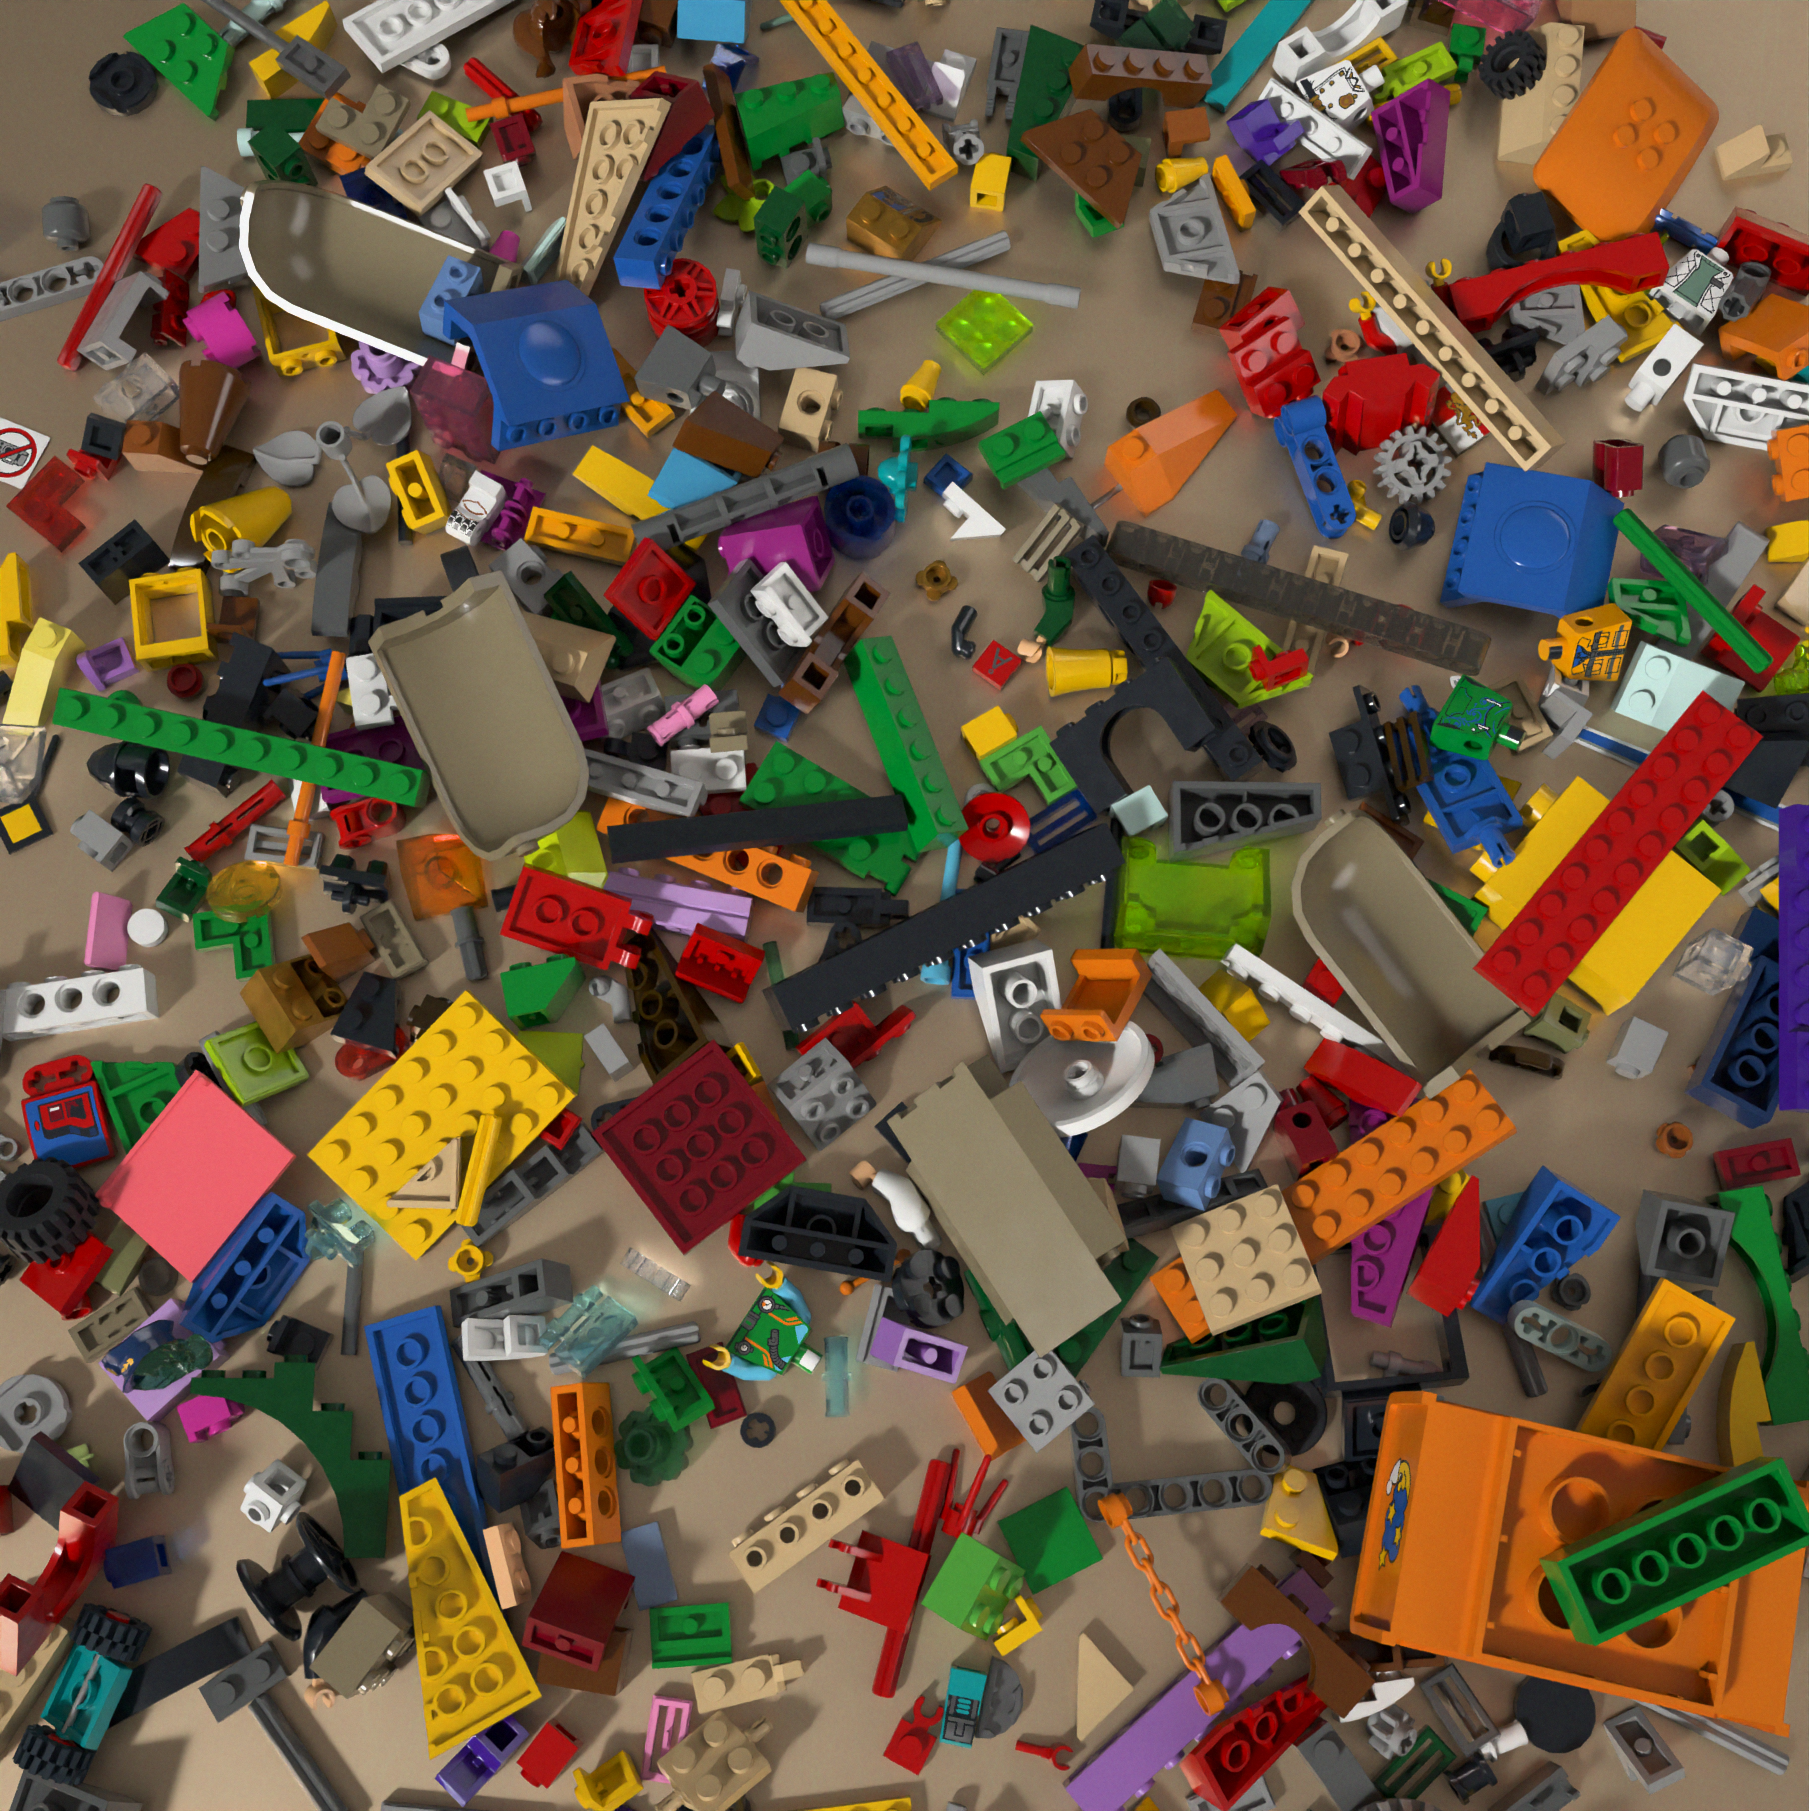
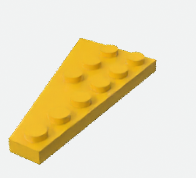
M436 1477L399 1496L429 1760L438 1757L542 1697Z

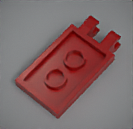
M524 862L500 935L556 954H568L569 958L575 956L577 961L606 971L610 961L636 969L642 949L631 944L622 943L628 929L648 936L654 915L645 911L630 910L631 898Z

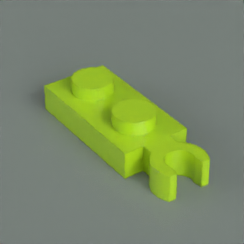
M1442 41L1383 67L1381 74L1385 83L1374 89L1379 91V93L1374 95L1372 103L1374 105L1385 102L1387 96L1390 95L1396 98L1428 78L1436 83L1444 81L1456 74L1458 66Z

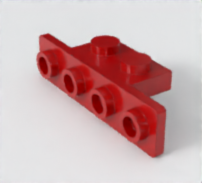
M851 1000L854 1007L839 1015L832 1016L795 1048L803 1056L826 1037L846 1058L852 1068L855 1069L863 1061L868 1062L877 1057L883 1049L882 1045L892 1037L896 1038L903 1035L910 1028V1022L916 1018V1014L910 1008L901 1005L878 1025L874 1026L857 1002Z

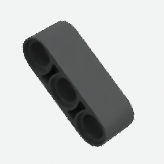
M1208 1378L1200 1384L1197 1392L1200 1405L1254 1469L1259 1473L1269 1475L1282 1473L1289 1467L1292 1459L1289 1446L1235 1383L1230 1379ZM1217 1384H1221L1227 1393L1226 1401L1221 1406H1216L1210 1397L1212 1388ZM1243 1414L1249 1416L1253 1422L1252 1432L1246 1437L1239 1434L1236 1429L1237 1419ZM1268 1445H1273L1277 1448L1280 1455L1278 1464L1273 1468L1268 1467L1262 1458L1263 1450Z

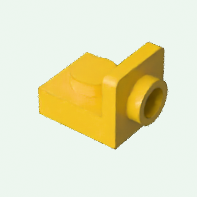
M1018 1593L1014 1600L1025 1618L1019 1622L1015 1616L1001 1624L997 1631L998 1636L992 1639L1002 1657L1042 1631L1037 1621L1044 1616L1031 1596L1024 1600L1021 1594Z

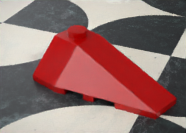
M1309 1673L1217 1724L1184 1758L1179 1765L1194 1793L1221 1811H1228L1320 1716L1328 1706L1306 1686Z

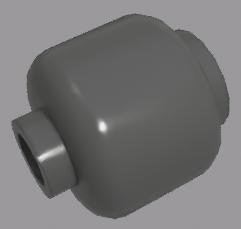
M66 196L53 197L50 199V203L42 208L44 237L47 241L57 244V249L75 251L79 249L78 244H83L90 239L89 213L85 206L79 204L78 199Z
M1683 434L1673 436L1658 452V462L1664 479L1672 486L1684 489L1692 488L1701 483L1710 470V460L1705 445L1696 436Z

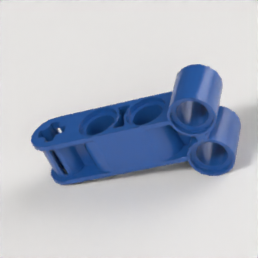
M1314 395L1281 406V416L1274 418V430L1279 444L1283 448H1288L1318 531L1325 538L1338 539L1353 524L1356 512L1324 427L1326 425V411L1323 402L1318 395ZM1305 448L1314 449L1318 453L1319 459H1310L1305 453ZM1317 481L1327 482L1331 487V492L1321 491L1317 486Z

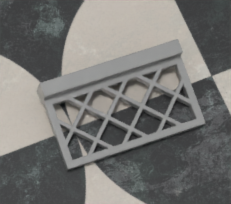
M1159 948L1151 956L1147 964L1153 975L1143 994L1193 1048L1207 1043L1211 1044L1216 1073L1231 1089H1234L1261 1069L1265 1060Z

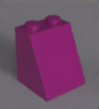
M818 495L788 503L776 509H770L733 523L723 530L718 539L720 555L726 558L729 568L728 576L740 561L747 558L752 560L764 577L780 562H786L809 592L820 591L836 561Z

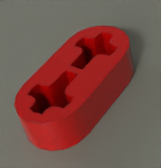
M72 1055L36 1065L25 1073L22 1079L23 1089L25 1093L32 1097L96 1079L91 1066L93 1060L82 1055ZM77 1065L87 1069V1072L81 1074V1081L73 1077L66 1078L65 1076L77 1072ZM41 1075L49 1079L56 1078V1081L44 1085L45 1091L35 1087V1084L41 1081Z

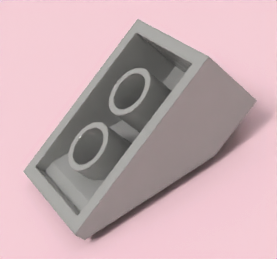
M749 290L735 324L737 360H740L750 368L756 369L760 367L769 371L848 363L850 353L846 324Z

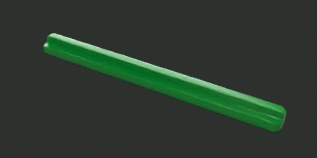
M1631 509L1621 510L1614 517L1613 524L1755 673L1763 672L1772 664L1773 658Z

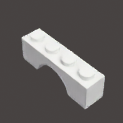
M1356 0L1352 7L1330 26L1316 32H1311L1305 26L1280 41L1272 67L1289 89L1293 91L1298 88L1296 82L1300 79L1334 65L1376 38L1383 37L1400 27L1408 1Z

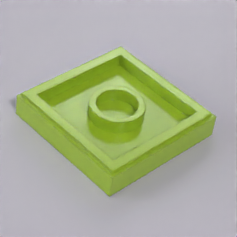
M257 1021L207 1039L204 1044L206 1051L234 1099L242 1108L302 1084L309 1078V1074L295 1050L291 1049L277 1054Z

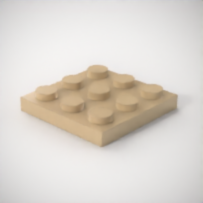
M1278 1184L1170 1227L1213 1336L1323 1293Z

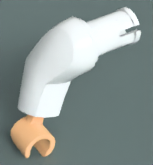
M866 1161L858 1163L849 1172V1175L853 1177V1184L860 1190H863L872 1182L873 1192L890 1202L892 1214L898 1228L901 1231L909 1232L920 1250H937L941 1246L942 1238L929 1220L930 1208L912 1180L884 1168L880 1169L877 1173Z

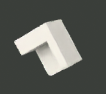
M516 161L483 171L496 207L522 199L525 211L532 210Z

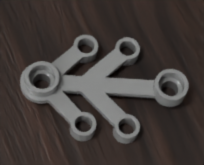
M238 539L232 542V552L228 550H215L212 552L211 566L220 570L248 568L243 571L237 570L234 573L223 571V576L219 578V594L221 596L247 597L249 582L270 572L274 576V585L280 588L295 587L296 576L310 579L316 577L317 562L312 560L315 558V549L301 539L286 540L285 544L279 547H255L253 541Z

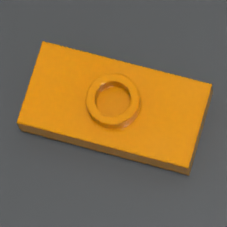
M1225 154L1215 159L1211 180L1238 231L1244 232L1252 228L1256 209L1250 199L1247 183L1244 179H1239L1229 158Z

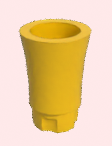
M1050 646L1047 648L1046 677L1051 697L1087 689L1109 688L1110 685H1119L1127 680V658L1122 649H1067Z

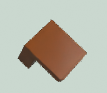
M1206 107L1165 112L1161 132L1166 158H1181L1184 144L1210 140L1211 133Z

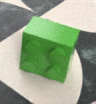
M961 1532L921 1604L957 1628L987 1641L989 1636L995 1634L1000 1628L1004 1617L1002 1613L1009 1600L1014 1599L1020 1592L1024 1581L1022 1577L1026 1570L985 1544Z

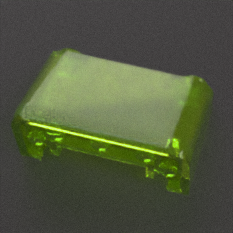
M1122 836L1120 851L1126 863L1119 866L1114 941L1119 949L1137 948L1140 953L1154 954L1160 948L1167 956L1221 960L1226 951L1237 943L1256 957H1260L1271 920L1270 849L1253 847L1238 849L1232 853L1228 865L1186 861L1169 863V860L1156 859L1157 849L1150 840L1142 837Z

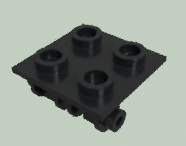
M1809 693L1737 699V708H1734V714L1758 733L1801 732L1809 738ZM1809 750L1800 766H1809Z

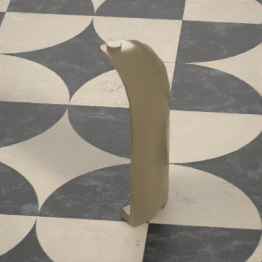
M261 180L251 182L244 188L241 194L240 205L243 208L240 217L239 247L249 276L267 299L293 315L459 381L466 379L478 367L479 359L470 337L460 338L456 343V347L423 335L418 312L448 255L481 268L485 289L483 294L517 288L524 266L361 201L322 188L283 180Z
M502 570L468 578L455 592L440 600L443 608L427 616L425 611L422 610L407 618L380 626L368 641L449 820L460 839L475 855L490 862L513 853H517L518 857H524L537 851L540 848L537 843L538 841L559 830L573 819L586 798L589 779V767L583 744Z
M1340 809L1324 822L1328 828L1319 834L1300 856L1291 883L1293 915L1306 941L1413 1079L1423 1086L1421 1088L1429 1099H1432L1460 1079L1467 1072L1466 1070L1480 1061L1478 1059L1480 1056L1477 1052L1485 1046L1490 1051L1494 1050L1530 1023L1534 1017L1472 969L1485 954V951L1398 842L1365 811L1354 809L1346 814L1343 809Z

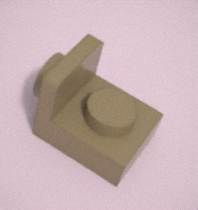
M744 710L716 712L709 715L711 753L748 750V729L746 712Z

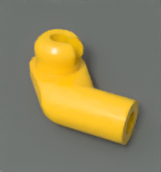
M1357 479L1349 482L1347 489L1355 508V520L1375 530L1383 515L1366 506L1364 493L1367 487L1365 483Z

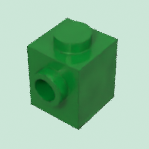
M809 169L783 189L805 201L807 230L815 223H822L830 215L832 210V189L823 177L817 178Z

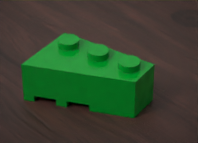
M833 72L817 74L808 78L782 82L734 94L741 132L753 171L762 167V161L776 154L780 158L790 154L789 148L803 141L810 144L813 137L819 136L820 139L844 127L841 94Z

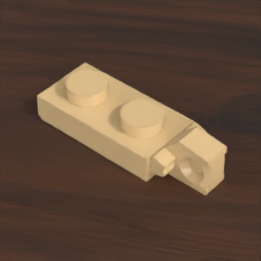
M766 1653L694 1671L691 1673L699 1714L777 1695L778 1692L787 1690L786 1680L804 1676V1668L801 1658L781 1662L779 1653L772 1655Z

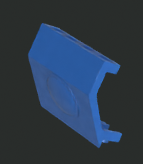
M568 280L444 300L443 334L450 340L470 337L494 403L491 445L496 450L504 451L619 425L621 403L630 400L597 305Z
M1486 462L1483 472L1468 475L1440 603L1447 608H1454L1479 602H1491L1547 613L1560 619L1564 615L1603 606L1619 529L1613 524V519L1623 510L1624 503L1591 480L1534 470L1525 472L1522 468Z

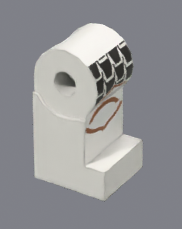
M476 470L468 482L470 485L460 504L453 510L446 524V533L471 547L476 546L480 542L485 532H488L504 508L505 502L509 500L503 485Z

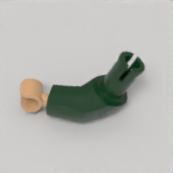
M1055 556L1053 560L1049 559L1048 583L1042 588L1044 615L1033 631L1037 638L1036 641L1024 638L1018 646L1017 651L1021 654L1020 658L1030 663L1039 662L1043 655L1044 645L1053 647L1072 624L1075 590L1070 585L1071 561L1067 557Z

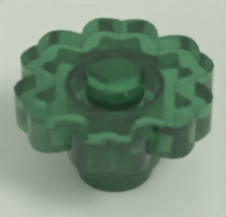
M650 1405L645 1411H631L626 1419L620 1423L618 1431L622 1439L618 1440L614 1445L617 1465L621 1469H630L629 1474L632 1482L642 1483L648 1487L658 1486L662 1480H676L681 1472L688 1467L689 1460L685 1452L693 1447V1438L690 1435L689 1425L674 1433L666 1420L659 1423Z

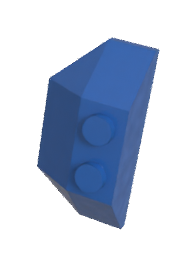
M274 1192L265 1196L197 1281L193 1283L178 1323L212 1344L223 1340V1338L239 1335L264 1326L310 1261L305 1212Z

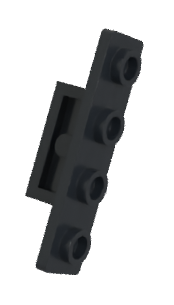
M1362 685L1354 686L1353 692L1362 720L1329 732L1348 800L1355 802L1384 792L1393 823L1401 826L1410 824L1408 814L1411 813V805L1407 795L1404 792L1401 793L1395 785L1384 726L1380 724L1377 712L1381 711L1379 699L1374 691H1370Z

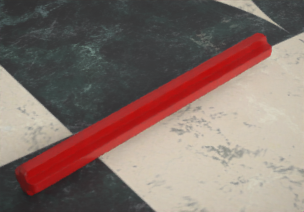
M147 183L143 185L57 358V363L61 367L69 371L77 370L84 355L76 349L113 286L122 279L163 196L157 187Z
M937 1459L929 1461L908 1547L930 1554L951 1472V1464ZM913 1619L908 1634H903L887 1627L872 1685L873 1694L883 1698L894 1697Z

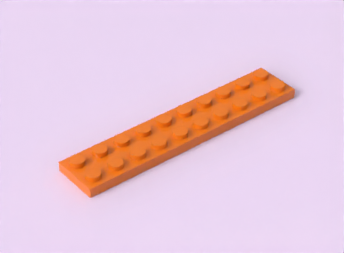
M1470 1068L1466 1070L1467 1072L1460 1079L1432 1099L1426 1096L1409 1107L1402 1117H1394L1337 1154L1336 1159L1322 1164L1281 1191L1312 1266L1517 1133L1515 1125ZM1182 1257L1149 1277L1192 1344L1210 1333Z

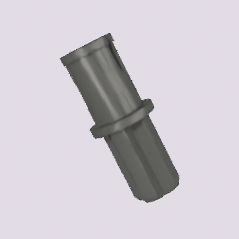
M463 906L450 911L457 936L455 948L460 949L466 978L471 981L480 980L487 977L488 971L481 945L484 943V938L479 936L474 907Z

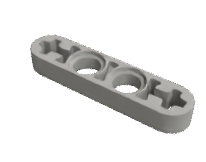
M88 256L1 282L0 322L89 295L104 264L97 257ZM95 270L94 278L88 279L90 276L89 271ZM76 274L77 277L75 278L79 282L78 284H76V282L72 278V275ZM55 279H67L66 286L62 290H50L51 283ZM22 289H33V295L29 300H17V295ZM6 295L8 296L9 300L11 301V304H9V305L6 303V302H8V300H7L6 297H5Z

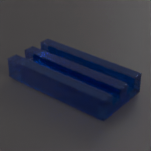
M1078 788L1029 819L1031 830L1075 801L1079 803V806L1032 835L1030 832L1026 844L1032 848L1034 855L1076 835L1098 820V816ZM1082 813H1086L1087 816L1042 845H1039L1038 841Z

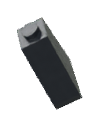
M1801 732L1759 733L1763 738L1723 787L1777 809L1809 750V738Z

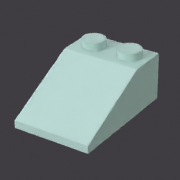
M1640 641L1610 708L1619 714L1668 732L1702 690L1731 711L1745 681Z

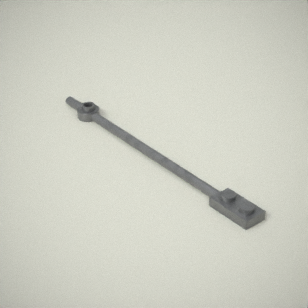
M201 0L280 53L275 59L279 67L327 100H330L351 77L345 66L297 35L288 43L226 0Z

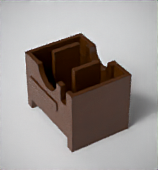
M615 1626L607 1643L603 1662L598 1672L541 1653L536 1683L610 1696L618 1695L623 1690L634 1629Z

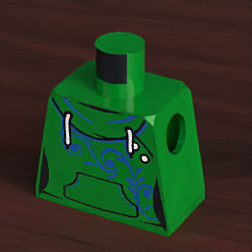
M1463 674L1433 723L1429 745L1472 758L1487 760L1497 743L1517 751L1525 737L1526 731L1509 724L1513 704L1510 700Z

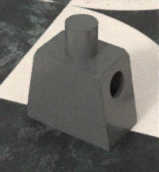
M667 325L634 377L640 396L688 410L695 408L702 395L709 396L714 390L723 395L726 387V382L715 376L716 366L712 354L670 325Z

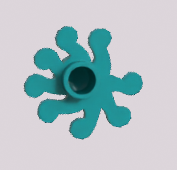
M903 435L901 437L898 457H889L879 463L878 466L879 479L889 488V494H894L895 517L898 523H905L908 511V491L916 492L918 463L910 462L911 435Z

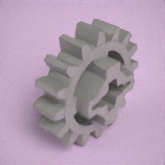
M1407 426L1403 429L1402 434L1396 430L1390 434V440L1386 439L1380 443L1379 446L1384 452L1374 455V460L1380 462L1381 466L1374 469L1373 474H1382L1383 479L1377 485L1378 487L1387 485L1390 488L1386 495L1388 498L1399 494L1400 504L1407 502L1410 497L1413 503L1419 504L1422 502L1423 497L1427 501L1435 497L1434 490L1439 492L1445 488L1446 485L1441 479L1451 476V471L1445 469L1444 465L1451 462L1452 457H1443L1442 452L1448 447L1446 443L1439 446L1435 443L1439 434L1434 433L1427 437L1426 427L1419 428L1414 434L1412 426ZM1401 445V448L1398 450L1399 457L1392 461L1395 450ZM1408 461H1410V464H1416L1417 470L1414 467H1409ZM1433 470L1429 482L1424 486V483L1427 481L1426 474Z

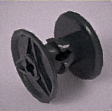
M299 1512L296 1517V1528L305 1546L291 1557L289 1554L281 1558V1565L269 1574L260 1564L251 1559L239 1560L236 1565L239 1579L259 1612L282 1636L293 1642L299 1640L302 1635V1624L294 1605L305 1596L308 1598L312 1597L317 1590L316 1587L329 1578L340 1589L350 1594L361 1591L356 1571L349 1559L344 1558V1552L328 1531L306 1512Z

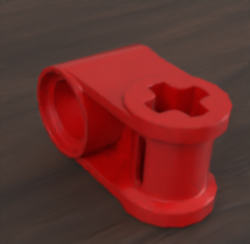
M374 797L339 806L330 812L331 819L337 823L341 837L338 843L340 849L343 850L360 848L372 841L395 835L405 827L407 821L406 813L398 803ZM392 808L391 817L386 821L380 822L379 816L382 811Z

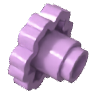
M358 342L360 350H356L351 354V370L355 378L361 381L367 393L377 394L381 391L405 386L407 390L415 387L416 379L414 376L422 373L424 366L364 342Z

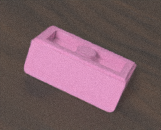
M94 892L92 894L84 958L85 965L94 970H102L104 972H118L120 966L126 965L129 939L127 926L132 914V902L101 892Z

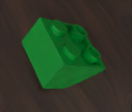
M693 595L688 597L649 650L650 654L673 676L694 692L704 684L708 685L712 691H721L747 656V653L712 609Z
M558 954L548 957L546 959L547 963L534 966L530 962L511 965L509 971L500 973L508 1017L521 1031L559 1021L586 981L585 971L575 956L569 958L568 954Z

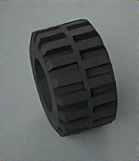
M48 1157L45 1161L42 1158L34 1159L29 1165L24 1163L18 1166L17 1171L14 1173L10 1172L4 1177L5 1181L0 1185V1240L24 1262L31 1263L35 1261L37 1264L46 1263L49 1258L52 1261L60 1259L64 1252L71 1253L76 1249L75 1245L80 1241L84 1242L88 1237L86 1232L94 1228L96 1224L94 1217L99 1215V1207L97 1205L99 1200L94 1196V1190L68 1162L62 1159L58 1161L55 1157Z

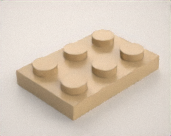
M429 110L366 165L364 174L418 217H421L445 195V189L448 187L452 189L481 162L484 153Z

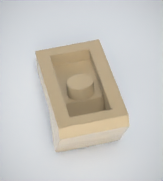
M1762 124L1756 125L1723 143L1714 151L1723 181L1789 170L1794 163L1785 133L1766 136Z

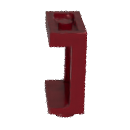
M561 1551L528 1615L521 1645L598 1672L612 1632L623 1609H626L629 1604L636 1577Z

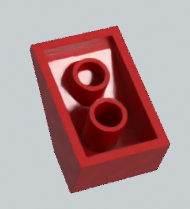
M1471 1175L1457 1196L1406 1292L1407 1295L1447 1317L1455 1308L1463 1310L1467 1301H1470L1481 1281L1474 1277L1480 1267L1479 1178Z

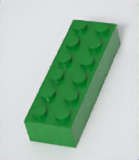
M1759 1456L1540 1558L1539 1561L1575 1640L1597 1646L1808 1546L1809 1512L1783 1458Z

